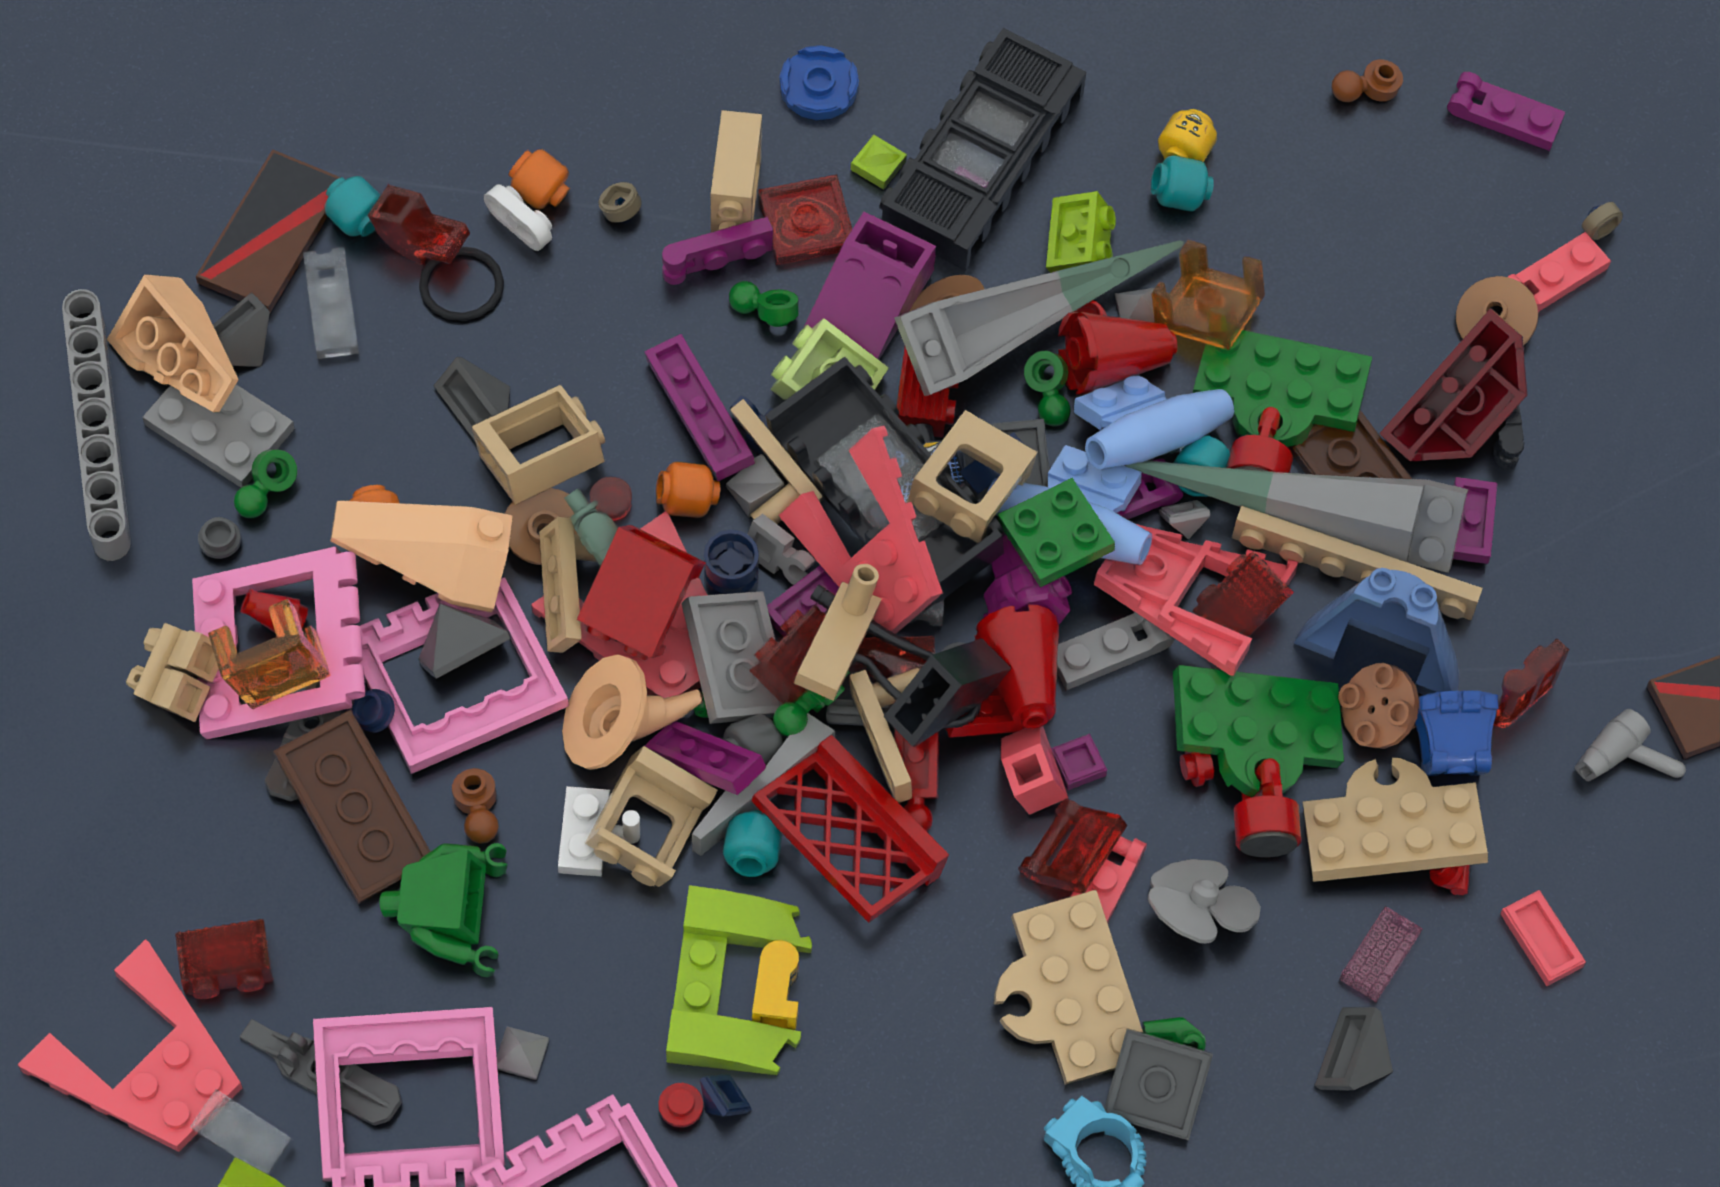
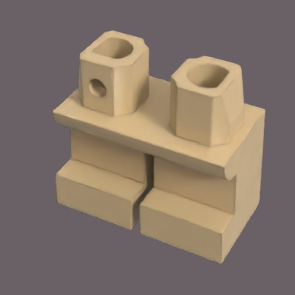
M164 623L162 629L150 628L143 642L144 649L151 652L145 667L137 665L132 668L126 683L135 690L134 695L162 709L196 722L210 686L189 675L213 682L228 647L202 633L192 630H181L167 623Z

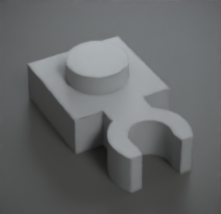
M761 514L752 521L747 535L757 544L759 563L773 574L781 569L786 579L793 585L807 575L805 571L815 563V559L806 551L794 549L792 544L795 538L764 514Z

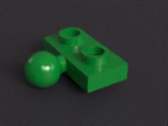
M841 685L834 701L844 691L845 687ZM802 688L790 702L784 703L776 709L773 716L774 725L784 736L798 734L806 727L808 722L807 713L811 709L818 713L825 705L828 707L834 701Z

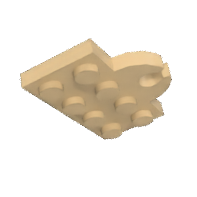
M1392 757V775L1397 781L1391 785H1381L1376 782L1379 776L1376 759L1367 762L1358 768L1349 779L1346 797L1303 801L1313 882L1488 863V851L1476 783L1432 787L1427 774L1416 764L1401 758Z
M1097 890L1012 914L1011 919L1024 957L1011 963L999 978L994 994V1005L1003 1004L1013 994H1020L1028 1000L1030 1010L1027 1015L1021 1017L1008 1014L1000 1019V1023L1019 1040L1032 1044L1052 1043L1065 1085L1114 1071L1126 1029L1129 1028L1139 1032H1143Z

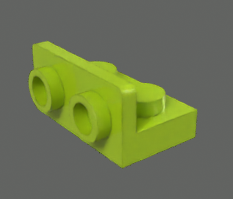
M1098 191L1053 198L1046 268L1050 273L1113 257L1110 237L1111 230L1116 225V217L1112 206H1108Z

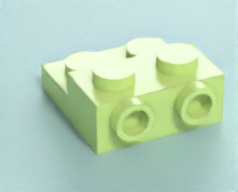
M823 318L813 328L806 325L797 335L792 344L798 350L791 359L784 356L775 367L771 376L776 379V382L770 390L786 400L843 357H846L854 367L861 365L867 371L874 383L871 387L875 390L889 367Z

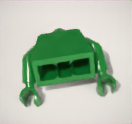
M449 843L439 845L423 856L418 862L407 864L403 868L400 890L382 892L380 896L382 915L386 918L397 917L398 925L410 934L413 943L431 954L464 965L466 962L473 963L472 967L477 975L481 977L492 976L495 970L491 967L483 966L479 959L483 956H488L491 959L497 960L499 957L497 950L492 946H483L476 951L471 949V944H479L485 874L492 877H500L506 873L508 864L504 862L497 863L491 860V858H505L506 848L499 843L491 844L485 851H480L478 846Z

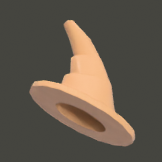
M618 654L602 658L585 672L575 686L568 702L569 706L565 709L562 729L565 751L574 764L589 770L606 767L621 756L632 741L662 729L684 717L702 703V694L696 689L667 698L647 695L645 675L635 660Z

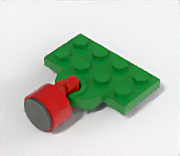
M1211 324L1193 393L1223 389L1233 401L1234 414L1232 423L1237 436L1240 438L1236 439L1232 444L1226 468L1290 473L1293 455L1288 447L1297 446L1299 443L1302 444L1308 438L1314 424L1355 432L1371 369L1372 356Z
M1178 665L1173 671L1177 751L1218 755L1220 774L1227 787L1233 785L1241 791L1242 801L1234 807L1235 842L1239 850L1255 857H1276L1292 852L1301 843L1299 805L1295 800L1283 797V793L1285 794L1295 784L1302 773L1303 764L1338 768L1344 762L1338 683L1236 672L1234 676H1231L1219 669Z

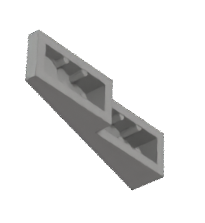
M807 713L808 722L804 730L798 734L789 735L768 762L766 769L738 795L726 790L693 831L692 850L702 856L725 837L728 823L734 816L751 810H759L751 802L753 795L816 752L819 743L830 735L835 737V730Z

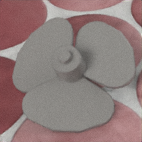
M1190 859L1170 863L1155 872L1150 880L1152 889H1150L1148 894V902L1159 919L1176 933L1198 943L1206 944L1215 940L1217 927L1212 916L1222 927L1230 931L1246 932L1258 923L1261 909L1255 895L1244 887L1227 886L1219 890V887L1228 879V869L1217 861Z

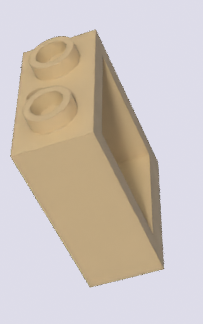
M721 111L711 187V232L754 220L762 158V114Z
M561 385L472 426L479 456L515 505L605 462L601 445L605 443V437L600 426L595 420L588 421L585 409L578 397L571 398ZM560 425H564L574 438L522 464H519L510 452V449Z

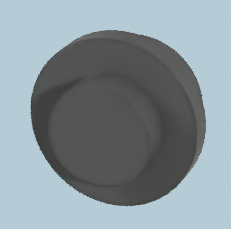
M215 517L208 520L201 527L198 534V542L201 550L207 556L221 559L231 556L238 550L241 544V534L238 526L231 520Z

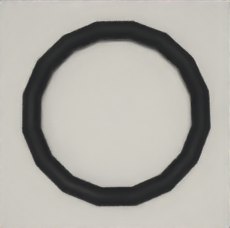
M458 246L443 250L428 261L421 271L419 289L423 301L433 313L448 320L467 321L479 318L494 308L502 296L504 279L500 266L489 254L477 248ZM457 255L474 256L484 261L493 271L496 281L494 293L488 302L476 310L464 313L448 311L438 306L430 297L427 286L429 274L434 267L444 259Z

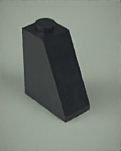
M983 638L932 654L883 717L912 747L917 746L988 699L1011 670V667Z

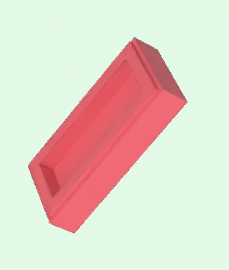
M1540 890L1502 909L1500 915L1546 986L1584 967L1585 959Z

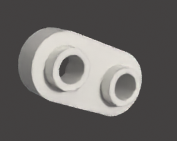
M497 184L484 195V202L492 215L533 250L539 251L552 240L550 232L552 224L541 211H533L524 204L522 197L513 187L507 186L505 188Z

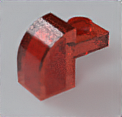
M389 184L368 214L379 236L392 249L409 260L422 265L427 258L451 264L470 235V231L465 223L432 214L421 193Z

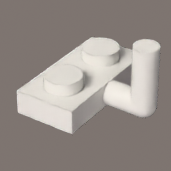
M567 786L558 873L602 877L603 860L597 857L594 853L595 849L585 844L610 797V790ZM629 810L622 816L623 826L615 825L612 833L630 844H634L639 841L641 836L640 816L636 811Z

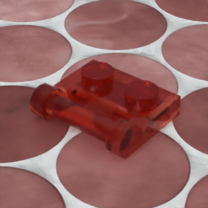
M1556 638L1547 648L1539 645L1525 659L1523 664L1526 667L1524 669H1513L1504 675L1501 684L1503 692L1500 700H1498L1499 709L1496 711L1494 725L1501 728L1509 727L1555 685L1570 650L1559 639Z
M1066 798L1056 808L1057 816L1031 857L1026 856L1023 859L1018 870L1024 877L1033 882L1082 894L1086 892L1128 825L1118 814L1083 807ZM1071 825H1076L1052 864L1046 865Z

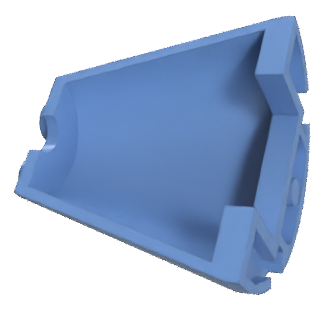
M1387 568L1374 570L1370 576L1316 612L1304 624L1294 642L1296 645L1334 659L1349 624L1427 655L1415 683L1417 693L1425 695L1440 691H1458V662L1436 601V591L1420 578L1404 571L1389 570Z

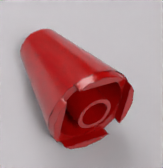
M1070 312L1063 317L1059 328V336H1066L1065 349H1058V355L1065 360L1068 366L1066 385L1070 390L1078 389L1076 394L1079 395L1091 393L1095 389L1121 382L1127 377L1137 376L1165 366L1171 362L1172 356L1177 352V339L1174 332L1170 331L1168 326L1162 323L1085 312Z
M1028 604L1029 611L1015 612L1014 606L1004 607L988 614L979 621L976 626L977 635H974L975 640L983 638L1011 667V670L999 683L997 689L1013 721L1025 728H1039L1045 725L1055 713L1059 641L1057 617L1050 609L1039 605Z

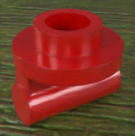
M1470 865L1430 869V878L1434 884L1450 889L1452 894L1466 895L1468 894Z

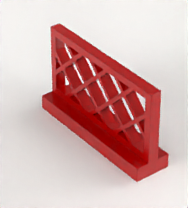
M833 735L820 742L816 752L756 792L751 800L868 923L923 883L928 886L938 879L949 857V854ZM814 769L826 781L825 789L802 786V776ZM776 794L795 796L794 811L778 809L769 799ZM802 797L825 800L824 815L801 812ZM832 801L847 803L855 811L854 819L831 816ZM800 823L824 826L823 841L807 839L800 832ZM831 827L854 830V845L830 842ZM861 831L876 833L884 841V849L862 847ZM830 853L853 856V872L837 870L830 863ZM860 857L883 860V876L860 873ZM891 862L905 863L915 875L909 879L890 877ZM859 884L883 887L882 899L871 905L859 893Z

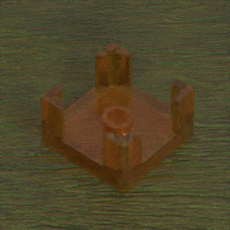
M1187 240L1179 253L1181 277L1170 294L1166 292L1165 283L1159 282L1151 293L1155 323L1166 324L1169 330L1173 331L1176 335L1230 350L1265 296L1262 261L1245 256L1242 259L1244 278L1210 269L1206 245Z
M288 599L269 607V613L277 637L245 651L237 653L228 626L220 627L208 633L221 677L252 710L331 676L317 631L312 626H308L305 628L306 633H303L296 609Z

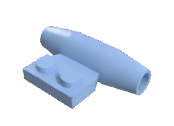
M1137 375L1127 377L1121 382L1095 389L1091 393L1075 398L1074 413L1100 430L1087 439L1085 451L1089 462L1095 468L1105 469L1145 462L1189 445L1229 421L1234 414V405L1229 394L1223 389L1182 394L1166 399L1164 391L1148 382L1147 379Z
M1067 445L1064 446L1048 472V487L1030 483L1017 485L996 514L998 516L999 513L1073 478L1115 541V551L1101 558L1141 565L1145 561L1152 543V533L1117 514L1120 511H1125L1140 486L1142 472L1124 465L1097 469L1089 462L1086 452ZM995 478V479L993 480V482L991 483L989 489L992 487V485L995 483V481H996L998 478Z

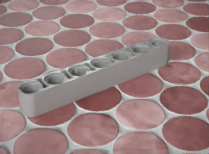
M78 289L65 297L62 311L86 522L95 553L104 560L114 561L127 554L130 549L131 538L106 327L98 297L89 290ZM90 313L88 317L77 318L80 314ZM86 349H95L92 353L81 354ZM90 385H100L96 389L85 390ZM94 421H104V423L96 427L88 426ZM100 457L108 458V460L100 464L92 463ZM104 494L113 495L108 500H96L99 496ZM108 531L117 532L116 535L110 538L101 537V535Z

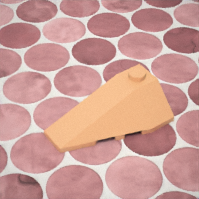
M144 275L108 336L107 341L128 366L138 371H145L154 376V380L161 384H168L180 391L181 395L208 410L220 412L239 379L203 303L179 277Z
M337 501L330 541L375 565L382 563L403 574L402 579L413 585L418 582L439 593L438 598L449 604L492 613L508 554L513 516L464 506Z

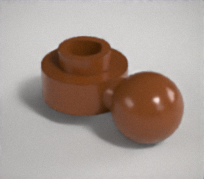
M1377 59L1366 66L1362 76L1350 70L1339 72L1334 77L1331 88L1334 96L1342 102H1352L1359 98L1362 92L1373 100L1389 101L1397 95L1403 83V74L1393 62Z
M478 768L467 769L458 774L453 781V798L458 809L468 814L464 822L465 834L471 841L483 844L493 840L499 829L497 817L489 811L497 798L495 781L485 770ZM471 785H480V787L475 790L467 789V787Z

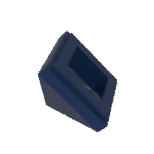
M729 1073L704 1076L700 1079L706 1113L724 1117L747 1114L752 1110Z

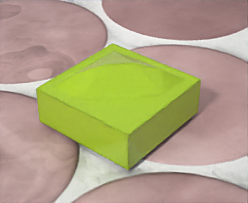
M873 135L851 162V170L884 190L906 163L907 154Z

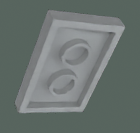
M235 385L220 412L208 410L181 395L180 391L176 388L169 386L142 417L145 426L239 487L247 485L253 478L252 464L257 455L265 450L278 449L295 429L291 419L238 385Z
M764 592L691 596L681 603L710 724L740 721L757 714L773 718L776 709L780 705L790 702Z

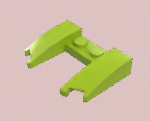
M689 885L677 984L666 1049L667 1063L778 1075L780 1067L773 1060L785 1043L794 1048L798 1046L801 1040V1031L750 1020L718 1015L727 944L764 948L770 942L783 940L790 942L797 952L811 953L812 942L810 937H800L793 917L800 915L797 906L748 894Z

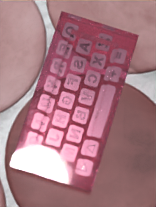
M1385 906L1341 973L1339 980L1378 1002L1421 935L1423 928Z

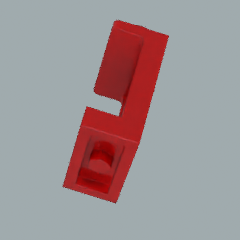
M633 525L618 527L577 620L588 625L586 631L591 635L605 641H610L613 638L625 644L624 651L636 658L647 660L648 657L653 658L663 655L666 646L662 643L692 579L699 578L706 562Z

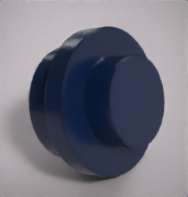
M380 689L366 691L365 696L356 699L353 704V715L359 726L373 733L380 732L388 727L395 712L392 697Z

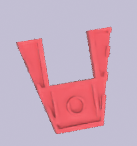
M883 425L872 428L848 450L889 521V524L853 557H850L814 491L801 494L779 517L839 587L842 581L849 584L854 568L857 565L869 564L876 568L879 573V579L873 595L882 600L873 620L896 634L943 592L925 541H918L912 521L916 518L912 502L905 503L897 480L902 477V473L896 457L892 459L889 457L883 440L884 437L888 436V433Z
M666 511L640 528L687 553ZM700 578L691 580L681 603L687 597L707 595ZM544 596L531 604L532 613L538 618L541 616L545 618ZM579 598V608L581 611L584 602ZM680 604L662 643L666 646L663 655L653 658L648 657L647 660H642L624 651L625 644L613 638L610 641H605L591 635L586 631L588 625L581 622L582 639L578 642L593 652V656L598 660L617 654L635 660L645 675L648 695L667 698L701 687L682 604Z
M1138 525L1152 533L1151 547L1143 564L1137 565L1105 559L1096 573L1094 585L1227 674L1234 676L1249 651L1252 638L1178 607L1203 567L1281 599L1296 574L1299 562L1288 559L1287 565L1265 560L1266 554L1247 550L1246 555L1223 551L1220 550L1221 543L1206 540L1203 545H1197L1181 541V534Z
M145 939L114 969L116 977L170 1023L174 1029L114 1089L106 1084L51 1033L17 1065L22 1073L28 1076L32 1075L48 1083L51 1088L67 1096L70 1094L91 1105L93 1109L105 1115L109 1114L127 1123L130 1128L180 1152L242 1089V1085L153 947Z

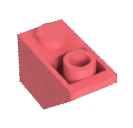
M1043 726L1034 729L1024 728L1001 738V761L1014 797L1029 815L1069 798Z

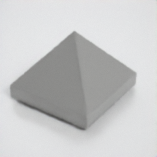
M1155 288L1115 293L1120 318L1163 324Z
M1198 500L1165 506L1159 509L1160 516L1187 539H1190L1210 517V510Z
M507 1026L497 1054V1070L537 1080L549 1043V1037Z

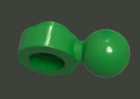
M741 281L736 283L729 292V303L735 311L747 314L758 309V317L773 327L786 326L799 315L798 296L788 290L777 289L760 293L759 288L752 282Z
M1049 351L1036 352L1025 364L1024 377L1032 389L1042 392L1043 398L1038 405L1039 418L1044 419V423L1048 426H1060L1068 420L1071 413L1068 400L1059 394V390L1065 385L1068 378V366L1065 360L1058 354ZM1048 366H1052L1054 369V375L1050 380L1044 378V370Z
M269 449L257 455L252 464V476L255 483L253 485H245L236 492L234 496L236 511L243 517L256 518L266 510L268 503L266 495L269 491H284L294 483L297 476V465L294 458L288 452ZM270 463H273L276 467V473L272 478L267 474V467Z

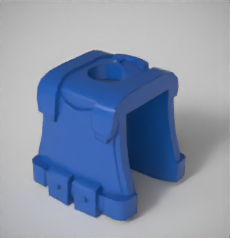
M1440 691L1419 697L1418 716L1415 727L1420 742L1421 768L1427 776H1438L1440 774H1468L1472 776L1485 775L1490 772L1492 765L1491 737L1496 711L1499 709L1498 695L1482 691Z

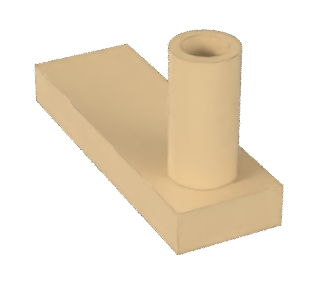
M744 399L730 409L732 415L788 482L786 486L750 514L753 519L764 514L778 525L782 521L779 515L801 494L814 491L819 502L824 500L822 494Z
M557 517L539 533L547 651L563 653L582 639L581 622L577 620L580 608L576 560L597 561L593 554L591 555L586 547L582 545L578 534H574L571 519Z
M859 564L854 568L849 584L842 581L802 662L794 684L834 701L882 600L873 595L879 579V573L876 568L869 564Z
M915 668L887 679L902 693L920 669ZM866 670L851 674L849 679L852 698L892 796L898 803L912 799L911 779L881 709L894 704L896 700L878 682L871 684Z

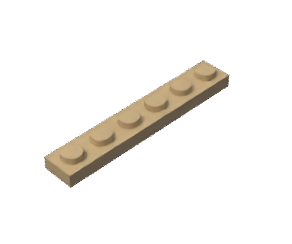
M1241 506L1235 522L1232 539L1240 541L1244 546L1254 550L1264 549L1279 554L1286 561L1290 559L1317 567L1323 573L1332 577L1343 576L1361 582L1378 568L1399 570L1415 575L1433 587L1436 591V601L1440 611L1451 618L1472 620L1483 589Z

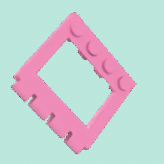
M335 546L192 579L195 632L202 633L228 647L213 682L197 678L198 681L210 686L199 712L200 734L208 740L352 708V700L365 696L364 667L360 664H355L363 660L361 627L353 625L360 622L358 588L353 586L358 582L355 553H341ZM313 579L320 687L241 704L239 702L238 690L240 668L237 663L236 654L238 632L234 618L236 596L247 594L249 589L262 591Z
M505 577L501 579L492 613L449 604L438 598L439 593L425 598L428 606L426 611L422 610L417 601L386 614L390 625L384 628L379 618L360 625L363 660L356 664L364 667V680L369 690L380 689L392 697L395 712L388 728L411 774L569 706L568 697ZM439 604L485 618L498 614L530 677L524 679L522 685L511 690L504 691L501 689L484 696L483 702L469 708L461 706L445 713L443 719L429 725L421 723L413 726L382 662L424 645Z
M493 1007L313 1019L323 1182L332 1181V1187H365L364 1179L373 1178V1187H410V1176L418 1175L419 1187H456L455 1172H463L464 1187H476L470 1172L497 1157L505 1166ZM473 1056L479 1144L344 1154L345 1144L343 1141L339 1065Z
M613 1094L585 1109L586 1115L591 1122L590 1125L585 1126L580 1116L575 1114L546 1130V1135L552 1144L550 1147L545 1148L537 1135L506 1152V1156L512 1166L510 1169L506 1170L497 1157L470 1172L476 1187H541L623 1141L649 1187L678 1186L631 1105L628 1103L621 1107Z

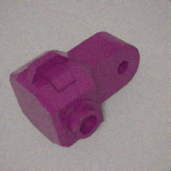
M1004 535L1002 537L1004 554L991 563L995 579L984 593L988 612L983 615V618L994 611L1009 606H1014L1015 612L1029 611V604L1050 609L1056 615L1059 625L1070 612L1067 596L1072 594V590L1068 580L1063 576L1040 588L1008 537Z

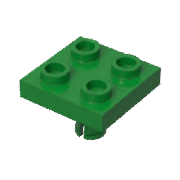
M1073 478L998 514V522L1040 588L1115 551V541Z

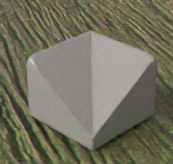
M762 454L754 458L755 464L741 470L726 483L727 489L749 518L752 512L784 487V482Z

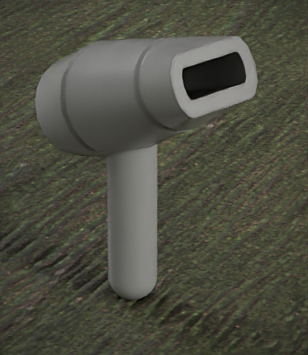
M1625 709L1608 722L1575 765L1578 774L1588 782L1609 771V769L1627 757L1674 778H1680L1686 772V767L1682 762L1642 745L1651 733V729L1644 717L1632 709Z

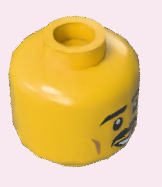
M1196 109L1181 110L1174 113L1158 138V147L1164 159L1174 155L1204 162L1217 141V132L1211 118L1207 114Z

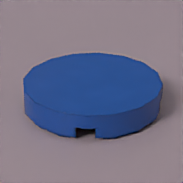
M820 45L805 47L799 50L798 54L791 59L789 57L783 64L779 76L781 97L789 109L801 117L824 120L839 116L851 107L859 90V78L856 66L845 58L844 53L838 49Z

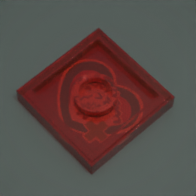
M837 174L759 189L758 191L763 216H768L773 229L772 249L777 265L840 252L845 240L852 231V225Z

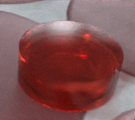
M605 477L597 481L591 488L590 503L597 500L599 504L595 507L598 511L606 513L613 521L619 520L626 516L632 507V492L624 480L617 477Z

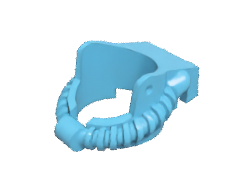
M1083 1096L1077 1101L1072 1098L1063 1108L1065 1113L1058 1120L1055 1117L1052 1118L1044 1127L1046 1131L1044 1141L1063 1160L1062 1165L1066 1168L1065 1172L1068 1177H1071V1182L1077 1184L1076 1187H1142L1145 1184L1141 1175H1144L1145 1172L1143 1167L1146 1166L1147 1161L1144 1158L1147 1156L1146 1151L1143 1150L1145 1146L1141 1142L1140 1134H1136L1137 1130L1122 1116L1111 1112L1106 1113L1099 1101L1090 1102ZM1105 1131V1135L1114 1136L1121 1140L1131 1154L1130 1174L1122 1182L1118 1179L1112 1181L1095 1179L1090 1167L1077 1154L1076 1149L1082 1139L1090 1134Z

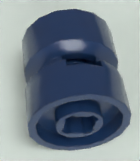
M725 530L712 536L705 545L704 562H706L704 565V584L709 595L755 592L759 580V551L755 541L746 533L738 530Z

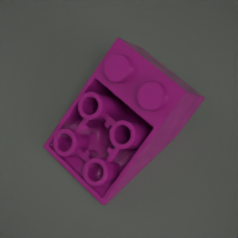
M863 212L845 240L804 327L809 325L813 328L824 318L879 360L898 330L894 318L909 312L934 272L936 246L873 215Z

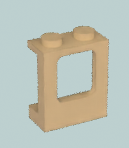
M965 410L915 476L907 502H912V505L921 513L933 516L950 526L958 535L968 537L979 543L984 539L989 523L1016 486L1023 485L1029 478L1038 452ZM958 450L1001 474L981 502L977 504L969 503L940 486L936 481Z
M643 746L630 757L585 844L594 848L595 855L603 861L611 864L619 863L631 870V875L637 881L648 886L656 885L660 887L673 877L676 871L673 869V866L702 810L711 804L718 790ZM631 797L642 800L667 815L672 821V826L655 858L612 833Z

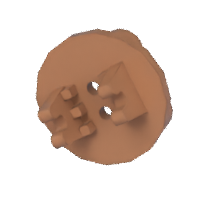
M1375 663L1364 667L1351 678L1349 683L1341 688L1338 699L1342 706L1341 711L1344 725L1359 745L1385 749L1401 742L1415 728L1419 708L1417 688L1408 673L1397 666L1387 663Z

